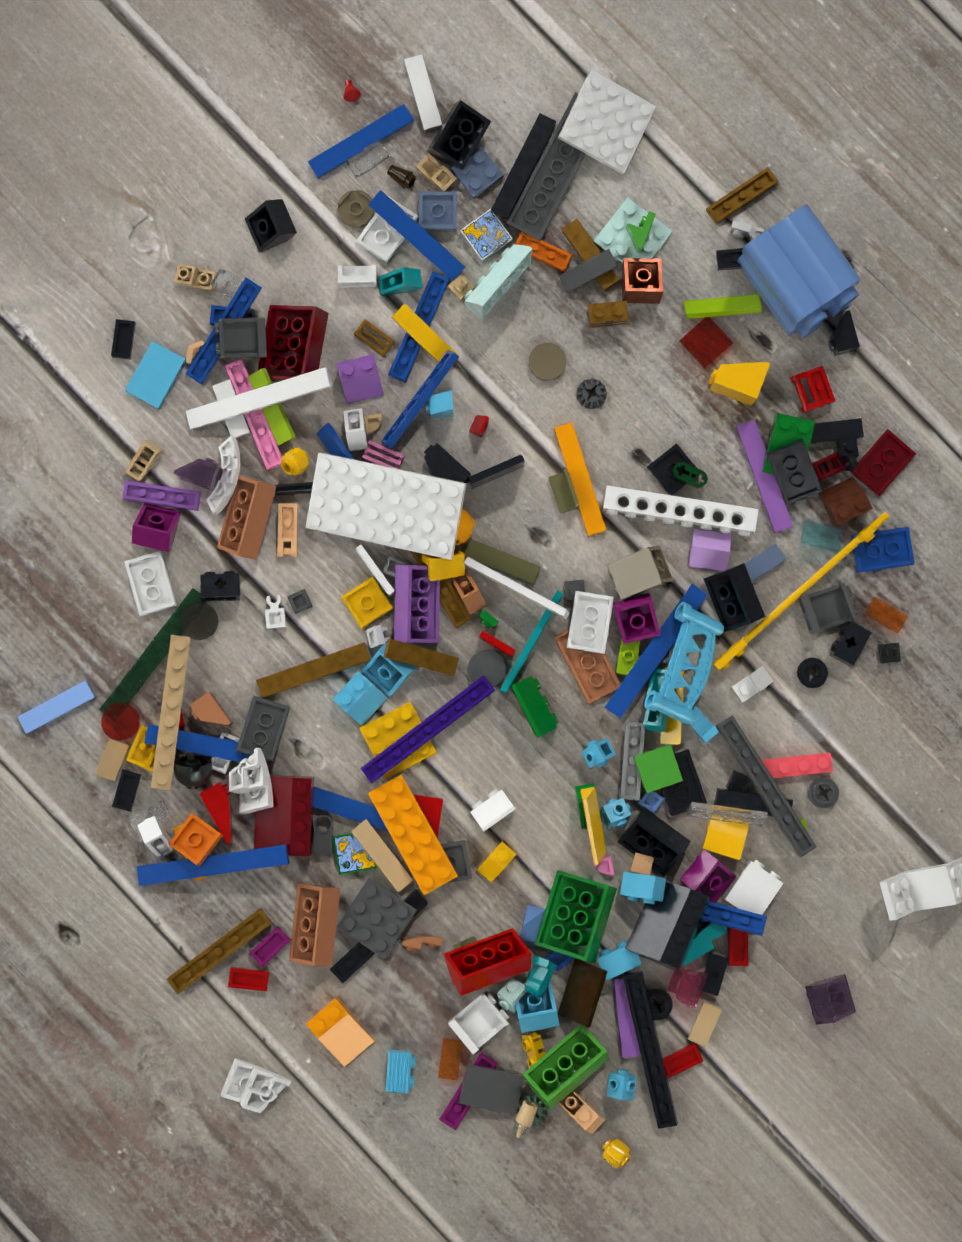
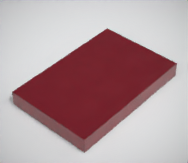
M887 429L858 462V467H854V470L850 471V473L879 497L917 453Z

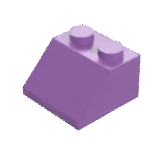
M374 354L337 363L347 404L384 395Z

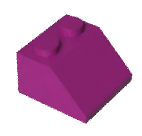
M144 503L132 527V544L169 552L175 539L181 512Z
M650 593L613 602L623 644L661 635Z
M703 849L688 870L684 872L680 881L690 889L709 896L710 902L716 903L736 878V875Z

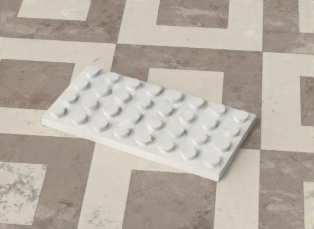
M320 452L317 457L305 528L452 560L467 483Z

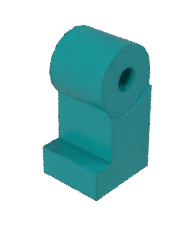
M534 956L532 961L533 967L525 983V991L541 997L544 995L557 965L544 958Z

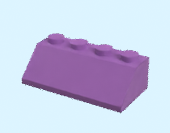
M396 565L394 640L404 643H439L440 580L430 581L428 579V566Z

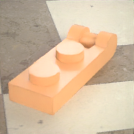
M278 503V557H284V555L297 557L298 504ZM284 542H291V548H284Z

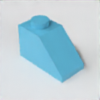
M445 391L429 397L430 402H426V411L431 414V418L454 417L452 391Z

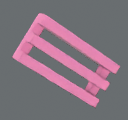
M370 440L368 448L365 449L362 459L374 464L399 469L404 458L403 454ZM371 447H375L379 450L396 456L399 458V460L393 459L389 456L372 450ZM371 453L396 464V466L393 467L369 457L368 454Z

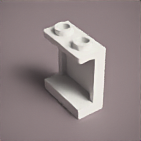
M756 859L754 862L749 860L747 862L748 865L731 890L726 892L723 899L737 909L762 915L783 883L780 881L781 877L773 871L770 873L765 871V866Z
M483 992L448 1021V1025L472 1054L476 1053L484 1043L503 1027L509 1025L507 1019L510 1017L503 1008L499 1010L496 1007L497 1001L490 993L487 995Z

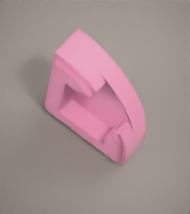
M611 856L603 857L598 865H595L592 859L593 865L599 872L605 875H615Z

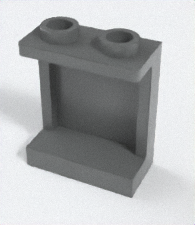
M265 317L218 319L219 323H215V335H219L220 342L216 343V354H220V358L267 357Z
M841 583L798 598L810 634L857 619L858 611L856 605L852 604L850 600L852 594L849 586Z

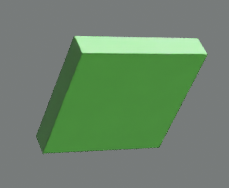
M671 744L633 756L645 793L683 781Z

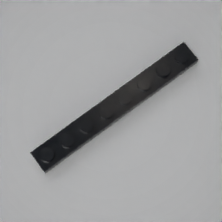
M643 971L624 974V985L657 1127L660 1129L677 1126L678 1121Z

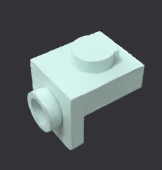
M511 977L497 993L499 1005L504 1010H510L515 1013L517 1010L516 1003L526 993L525 985Z

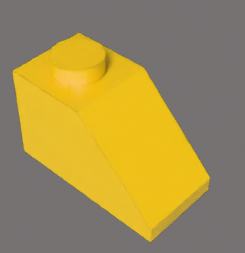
M501 841L478 867L477 871L488 881L492 882L517 854Z

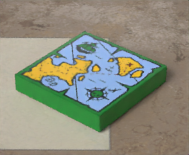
M352 833L333 836L339 875L377 868L376 864Z

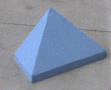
M527 905L520 938L525 945L537 947L535 942L545 909Z

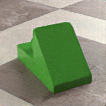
M650 211L647 217H642L639 227L630 223L626 227L638 253L642 251L656 215Z

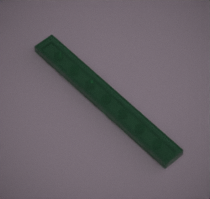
M191 589L99 709L113 721L118 719L168 654L171 635L181 636L207 603L201 602V593L196 589Z

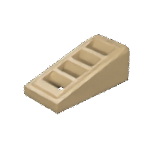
M144 440L126 468L125 473L138 482H142L161 455L163 449L150 440ZM147 447H148L149 449H151L152 451H154V454H151L150 452H148V451L146 450ZM142 454H144V455H146L147 457H149L150 460L148 461V460H146L145 458H143V457H142ZM139 460L140 462L145 464L146 467L144 468L143 466L138 464L137 461ZM133 467H136L137 469H139L140 471H142V473L139 474V473H137L136 471H134L132 468H133Z

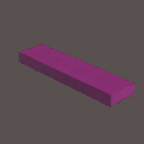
M481 1052L473 1065L494 1069L497 1062ZM463 1081L439 1118L440 1121L454 1130L457 1129L470 1108L469 1105L459 1104L458 1102Z

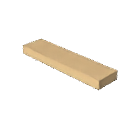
M367 819L350 831L396 892H400L413 881Z

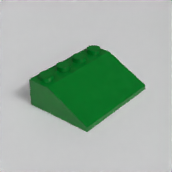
M557 870L535 945L586 962L595 963L617 888Z

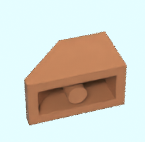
M465 569L464 576L450 578L469 614L487 606L467 569Z
M207 692L190 704L192 708L190 712L196 720L200 719L201 721L224 725L233 724L211 692Z

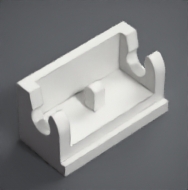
M338 265L339 288L377 287V266Z

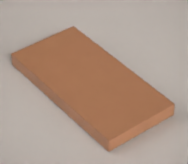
M569 629L553 637L588 705L618 689L621 683L606 654L566 648Z

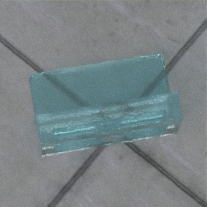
M805 521L800 543L837 552L841 549L842 542H840L842 529Z

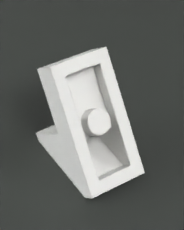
M761 666L731 688L741 703L770 685L773 680L764 666Z

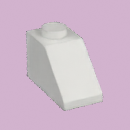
M362 408L343 411L349 451L367 449L368 444Z
M155 816L147 818L137 825L144 843L159 859L175 851L168 844L171 841L169 835Z

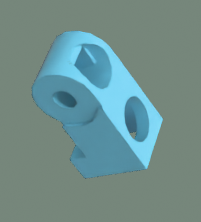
M694 705L691 711L695 714V719L689 725L702 742L707 743L719 731Z

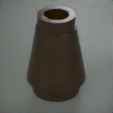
M391 165L387 171V175L403 189H410L416 181V176L412 171Z

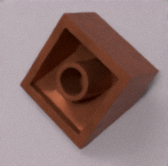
M624 258L622 301H627V303L660 304L663 295L661 259Z
M853 477L818 493L834 527L873 509L865 491Z

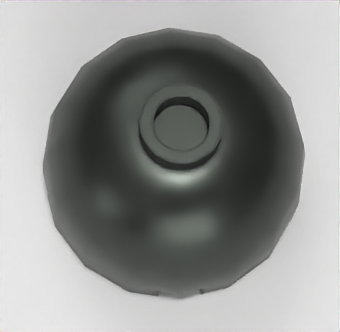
M183 756L174 760V776L179 783L187 786L188 789H198L199 786L209 781L212 774L211 759L203 756H194V759L187 760V756Z

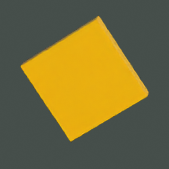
M373 576L341 597L361 629L394 609Z

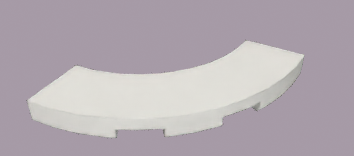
M230 436L218 447L223 473L214 491L206 499L214 515H218L229 502L239 477L240 451L237 440L233 436Z

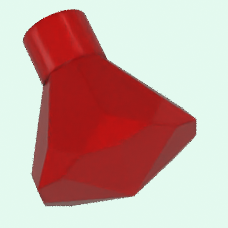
M351 80L345 81L344 100L347 102L358 100L361 97L360 91L353 86Z

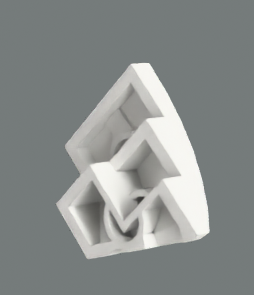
M235 1058L222 1089L221 1097L240 1102L241 1107L261 1113L268 1103L276 1099L278 1094L286 1086L290 1085L291 1081L267 1069Z

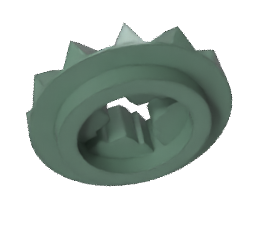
M537 1095L523 1097L518 1104L517 1115L523 1101H531L539 1105L536 1111L538 1117L535 1115L532 1126L537 1127L544 1123L548 1116L547 1106Z

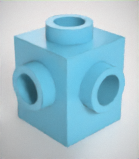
M608 738L599 742L595 739L587 743V748L581 751L589 768L596 765L600 768L608 764L607 760L616 755Z
M623 798L609 800L599 811L607 829L615 826L620 828L626 825L631 817V808L628 803H625Z
M617 1069V1072H610L607 1096L619 1100L634 1099L637 1075L629 1074V1070Z

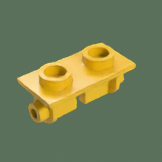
M538 1031L532 1032L530 1035H522V1046L528 1055L529 1068L546 1054V1051L538 1052L539 1049L544 1048L541 1034H538Z

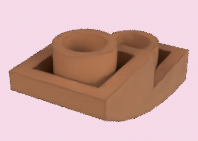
M433 935L414 936L404 939L402 945L406 946V950L416 952L417 949L421 950L423 942L426 943L427 947L437 949L438 946H442L444 937Z

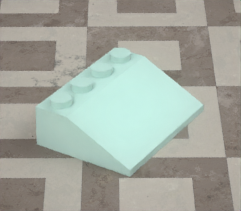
M514 244L511 248L507 247L501 255L502 259L499 262L495 261L489 268L490 273L486 277L483 275L477 282V288L474 291L470 290L464 297L466 299L465 306L481 320L531 264L532 248L530 246Z

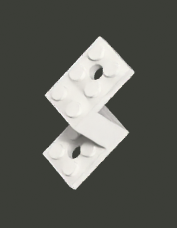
M962 857L947 864L907 870L881 881L880 886L889 920H897L914 911L961 903Z

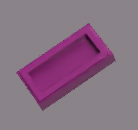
M277 926L250 954L263 967L291 939Z

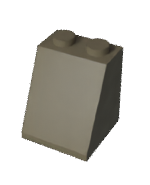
M660 546L647 547L608 563L609 576L614 580L616 585L615 592L621 600L673 581Z

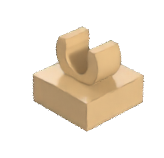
M461 273L448 285V289L461 302L470 290H474V286Z

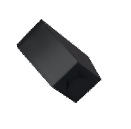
M850 310L844 313L828 341L829 349L831 352L833 351L834 356L856 351L860 347Z

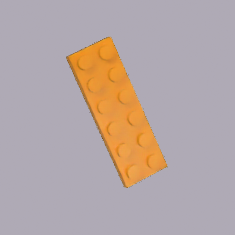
M402 774L368 793L423 895L458 877Z

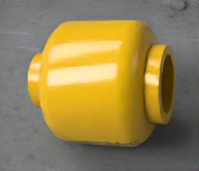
M297 447L285 453L281 458L283 471L296 476L309 467L308 453Z
M619 1138L613 1141L609 1139L602 1147L604 1150L602 1154L603 1159L613 1168H623L632 1157L630 1155V1148Z

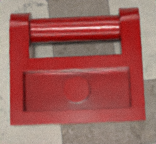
M823 366L790 377L791 383H794L799 396L802 413H807L836 401ZM806 379L814 403L809 404L801 380Z

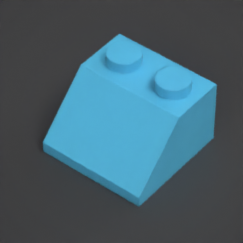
M385 643L362 672L390 697L413 673L417 666L384 658L387 644Z
M358 671L332 700L363 726L388 697Z
M551 981L543 996L539 997L526 992L516 1003L521 1033L560 1026Z

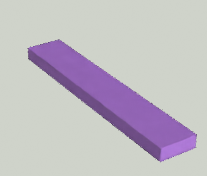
M755 419L737 425V431L773 532L777 533L793 527L775 475L762 472L766 449Z

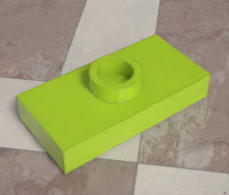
M621 637L615 674L628 675L638 660L641 640L623 644Z

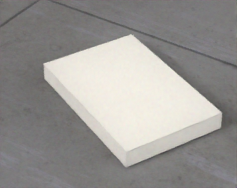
M392 199L399 207H401L410 217H412L417 222V220L419 219L418 215H416L415 213H413L412 211H410L409 209H407L406 207ZM375 213L356 240V243L388 264L405 238L378 213Z
M162 551L124 561L140 617L177 606Z
M575 591L566 648L605 654L614 597Z

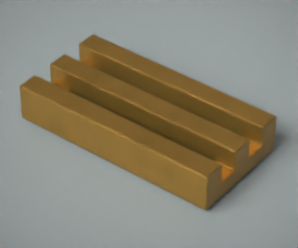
M366 319L363 320L353 333L355 337L382 357H385L391 346L395 344L394 340ZM366 325L386 340L388 344L386 345L363 327ZM360 331L367 335L369 338H371L373 341H375L377 344H379L381 347H383L384 350L382 351L380 348H378L376 345H374L372 342H370L368 339L360 334Z

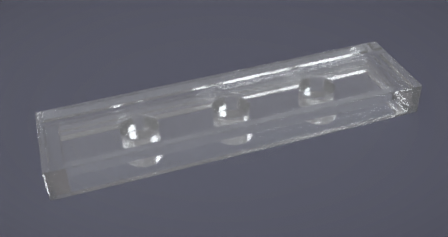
M691 802L687 809L688 817L753 826H762L767 820V812L696 802Z

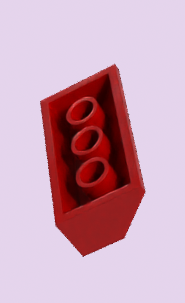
M513 928L444 953V959L452 983L461 996L531 970V952Z

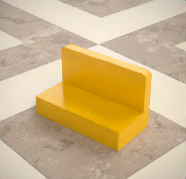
M457 548L454 549L452 560L422 554V561L428 565V579L430 581L465 575V554Z

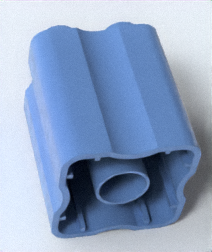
M808 204L803 205L782 221L751 240L743 248V254L737 260L742 266L741 270L788 336L797 332L801 339L807 337L821 326L820 323L828 317L825 313L826 311L834 318L852 305L851 302L859 296L854 287L861 281L860 277Z

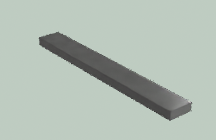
M733 715L716 725L717 730L799 858L815 849L817 846Z

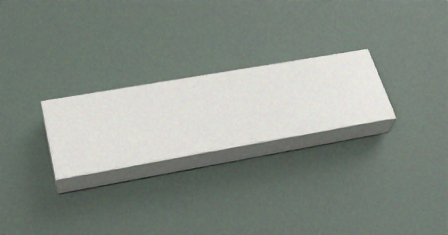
M422 54L404 59L424 132L440 128L442 122Z

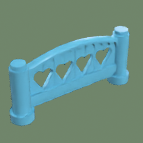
M681 602L674 615L676 620L682 622L660 691L658 693L653 690L647 695L645 708L651 711L657 710L684 724H691L695 719V714L691 709L701 695L711 671L715 650V637L723 633L724 626L721 622L692 609L690 604ZM693 635H705L706 640L703 642L702 649H699L692 638ZM699 652L700 658L697 660L696 667L692 665L686 653ZM688 669L694 671L690 685L687 684L680 671ZM681 687L688 689L684 703L681 702L674 689Z

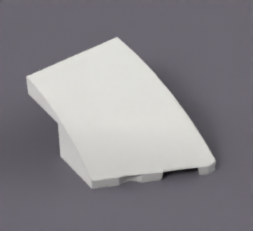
M255 748L254 753L248 759L244 758L237 767H234L229 772V791L239 794V813L244 815L273 807L270 774L261 748Z

